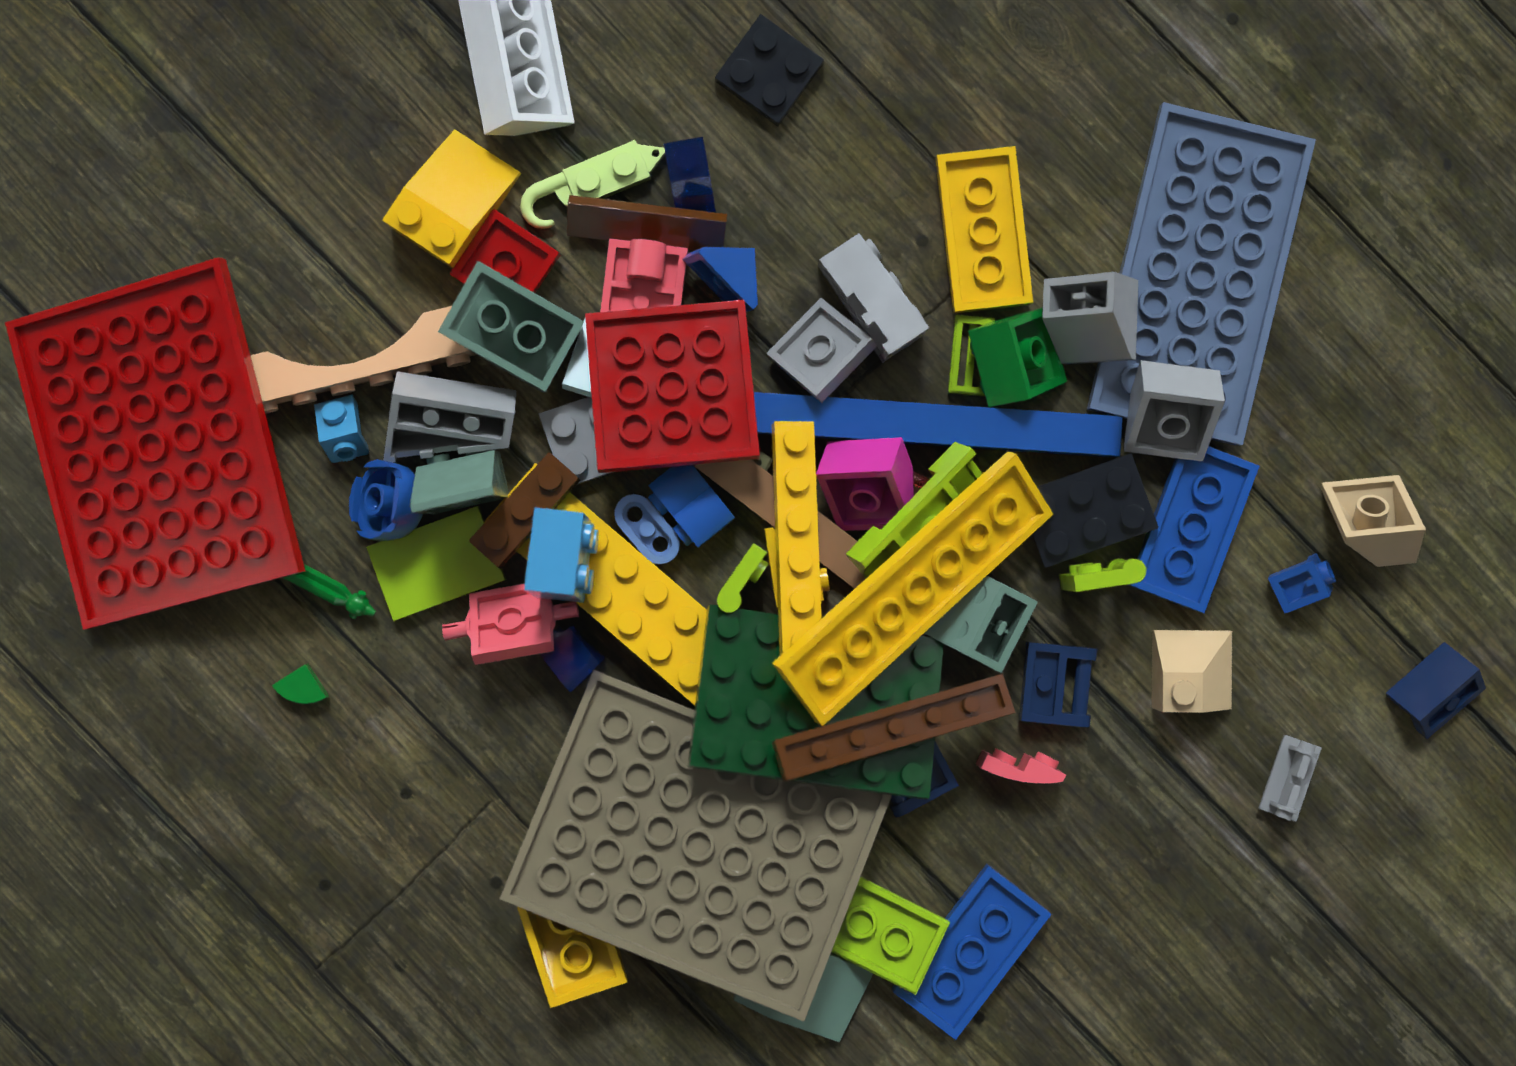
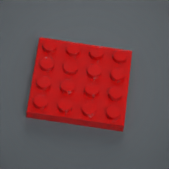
M745 300L585 313L598 473L760 459Z

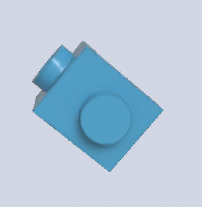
M353 394L314 404L318 440L332 463L350 461L369 453L368 445L361 433L358 404Z

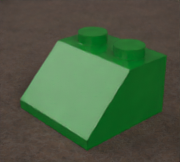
M1043 307L968 330L970 349L977 362L981 377L980 386L983 394L986 396L988 407L1027 400L1067 382L1063 364H1061L1042 319Z

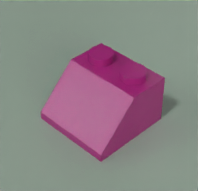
M903 438L827 442L816 476L836 525L844 531L869 530L872 526L882 529L914 496L913 466Z

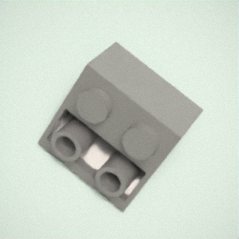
M1117 272L1044 279L1042 319L1061 364L1136 360L1138 280Z

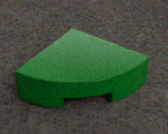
M309 663L301 666L272 685L278 694L295 703H314L329 697Z

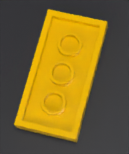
M1016 147L937 155L935 160L953 314L1031 305L1033 303Z

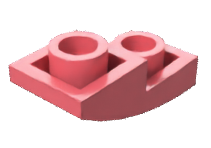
M995 748L993 754L982 750L976 762L983 770L1021 782L1058 783L1063 782L1066 774L1056 769L1059 761L1039 751L1035 758L1024 753L1018 767L1014 765L1017 758Z

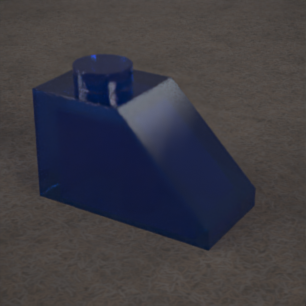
M703 137L664 143L675 208L716 213Z
M573 625L569 626L565 631L559 626L553 631L554 651L542 653L541 657L563 685L572 692L595 670L605 657Z

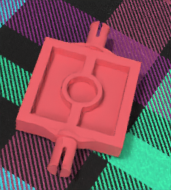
M525 584L469 593L470 609L465 621L442 624L443 637L445 641L468 636L471 642V656L475 665L554 651L553 630L556 621L579 617L578 604L576 602H567L553 605L551 599L536 598L524 590Z

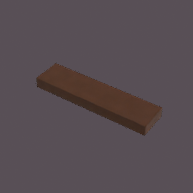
M569 195L567 204V236L608 241L609 238L626 241L647 239L662 242L666 246L688 248L691 251L702 247H724L727 214Z

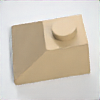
M1399 475L1323 482L1321 484L1322 493L1341 536L1348 546L1377 567L1417 563L1426 528Z
M1152 630V708L1161 712L1196 713L1231 709L1232 631Z

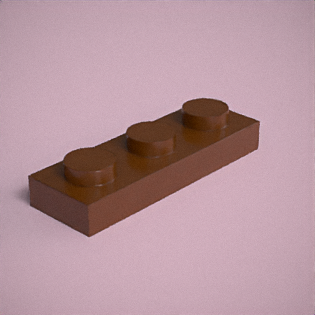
M548 452L469 539V542L501 569L531 536L534 508L554 510L579 483V477Z

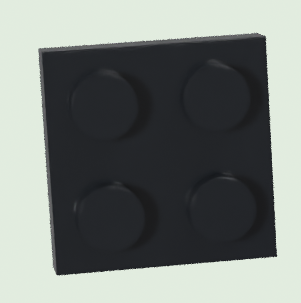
M760 14L715 76V82L778 127L824 64V59Z

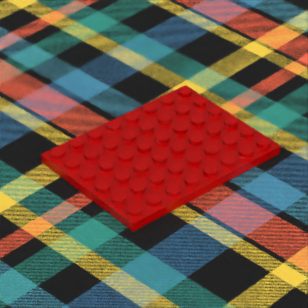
M217 257L5 322L83 630L305 572L226 259Z

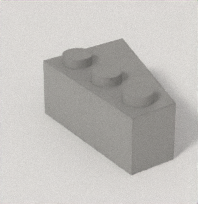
M858 233L819 259L818 267L857 326L874 340L877 345L874 351L883 363L921 338L929 329V326L919 310L903 293V287L894 273L888 272L880 262L882 256L872 240L867 239L865 241L860 233Z
M397 371L392 392L384 461L396 462V458L420 455L421 459L431 458L434 456V453L458 450V454L509 448L517 390Z

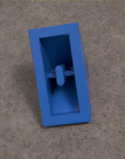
M702 247L688 253L682 259L722 301L745 300L746 312L753 310L758 305L755 248Z

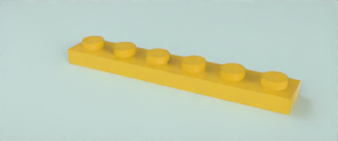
M774 421L772 424L780 656L822 619L814 422Z

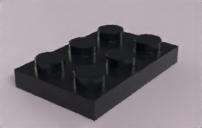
M1132 453L1037 487L1053 512V515L1033 533L1045 568L1159 528Z

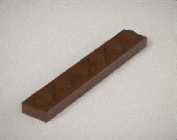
M1000 674L772 741L783 782L1011 715L1015 713L1004 676Z

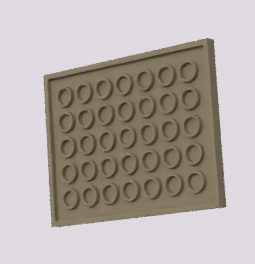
M593 670L500 900L805 1021L892 795L689 768L687 765L694 710Z

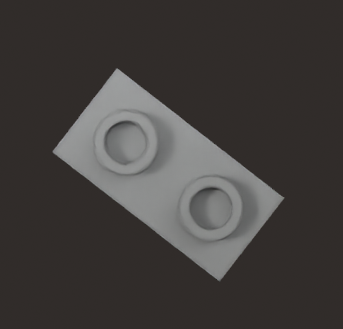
M1283 735L1259 809L1290 821H1297L1322 747Z

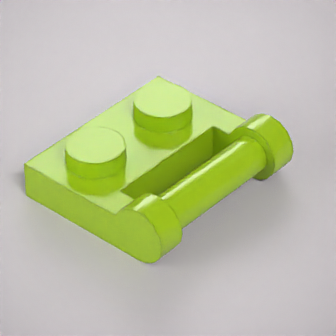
M754 543L719 592L717 604L724 612L731 613L740 607V591L748 579L756 583L769 564L763 560L767 552Z
M1115 558L1107 563L1106 568H1101V563L1093 562L1070 565V573L1059 574L1061 590L1073 592L1141 582L1145 578L1146 566L1138 559L1124 560Z

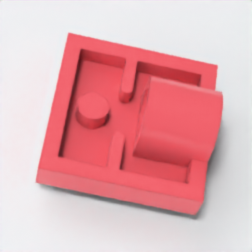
M609 238L600 312L682 305L687 266L682 259L688 254V248L666 246L662 242L647 239L626 241Z

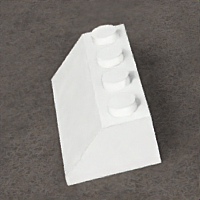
M458 0L484 135L517 136L574 124L551 0Z

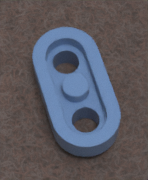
M637 494L623 497L615 508L617 525L637 549L652 563L665 564L672 561L680 549V540L673 528L647 498ZM632 507H639L642 510L643 516L638 522H632L628 517V511ZM657 537H664L668 542V547L663 552H658L653 547V542Z

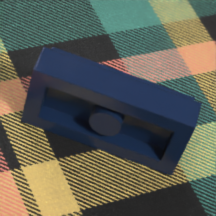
M1444 642L1390 688L1386 695L1410 715L1415 729L1428 739L1484 691L1486 686L1480 669Z

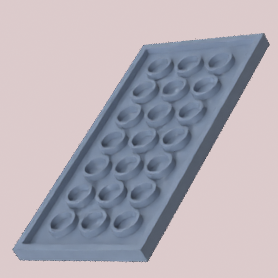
M1165 102L1159 106L1119 272L1138 280L1136 360L1098 362L1087 410L1127 419L1131 389L1141 360L1219 370L1225 403L1211 440L1235 446L1243 445L1316 139Z

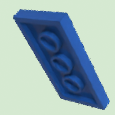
M1209 446L1203 462L1175 458L1154 512L1159 528L1147 532L1137 558L1145 564L1146 576L1141 582L1127 585L1194 611L1205 613L1260 466Z
M986 864L945 917V919L950 921V924L917 994L915 995L895 984L892 987V991L956 1040L1051 916V913L994 868Z

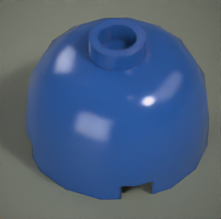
M377 459L368 462L364 468L369 469L363 477L356 476L349 497L351 521L358 522L362 530L357 531L358 534L367 539L391 541L409 535L418 526L423 516L421 513H412L410 506L415 473L408 467L389 461Z

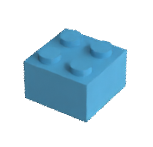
M534 508L524 586L526 592L536 598L584 603L585 593H592L594 570L589 569L590 554L597 553L599 530H594V524L585 513Z

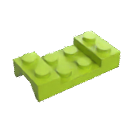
M954 442L928 469L933 477L882 529L872 526L846 553L847 557L865 578L870 576L983 474L973 461L976 453L972 448Z

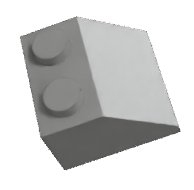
M1141 360L1130 394L1124 452L1203 462L1225 403L1220 371Z

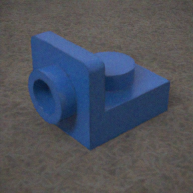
M1317 553L1310 555L1304 562L1271 574L1268 577L1284 614L1329 597L1333 589L1332 583L1336 582L1331 566L1326 560L1321 562Z

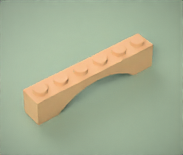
M449 306L423 313L413 327L396 343L372 357L355 363L336 366L305 365L289 361L268 351L251 355L265 414L279 410L277 404L291 400L293 405H303L316 401V394L331 391L332 396L344 395L354 392V385L368 381L370 386L388 384L394 381L393 375H396L397 371L425 375L432 372L431 366L445 362L447 367L465 365L471 362L470 356L476 354L438 332L452 307Z

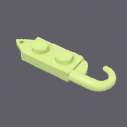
M633 140L563 169V172L534 183L526 189L520 204L522 216L528 224L535 228L547 229L555 225L553 220H541L535 216L533 205L536 200L554 192L565 206L568 204L569 195L605 199L651 180L650 174L666 154V148L640 145ZM659 152L658 157H653L652 154Z

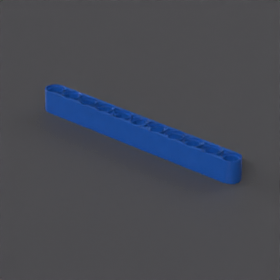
M754 392L758 435H772V424L774 421L814 422V436L819 439L863 440L902 437L904 444L950 447L954 442H957L972 449L1120 457L1123 419L1120 416L827 397L821 403L814 396Z

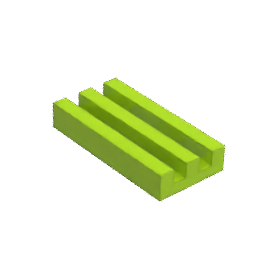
M955 315L947 394L986 397L980 385L979 387H972L975 357L970 349L969 335L964 386L957 385L963 324H969V330L978 327V325L982 326L993 322L995 318Z

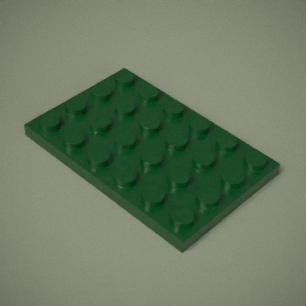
M710 604L707 607L687 767L783 780L772 741L822 727L814 721L772 664L780 657L778 614L737 609L734 612L727 613L722 611L718 605ZM920 636L825 725L939 693L944 643L931 637ZM935 737L789 781L926 800L930 798Z

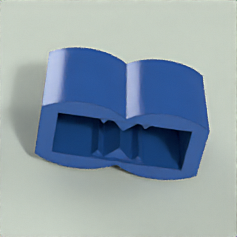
M693 465L671 467L648 485L653 491V494L648 499L662 516L668 511L678 522L673 527V530L686 546L694 542L700 548L736 519Z

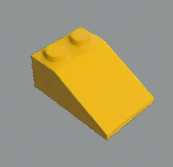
M454 129L404 186L382 221L391 229L453 269L493 208L498 210L520 177L521 172Z
M517 906L550 1008L627 983L628 980L619 947Z

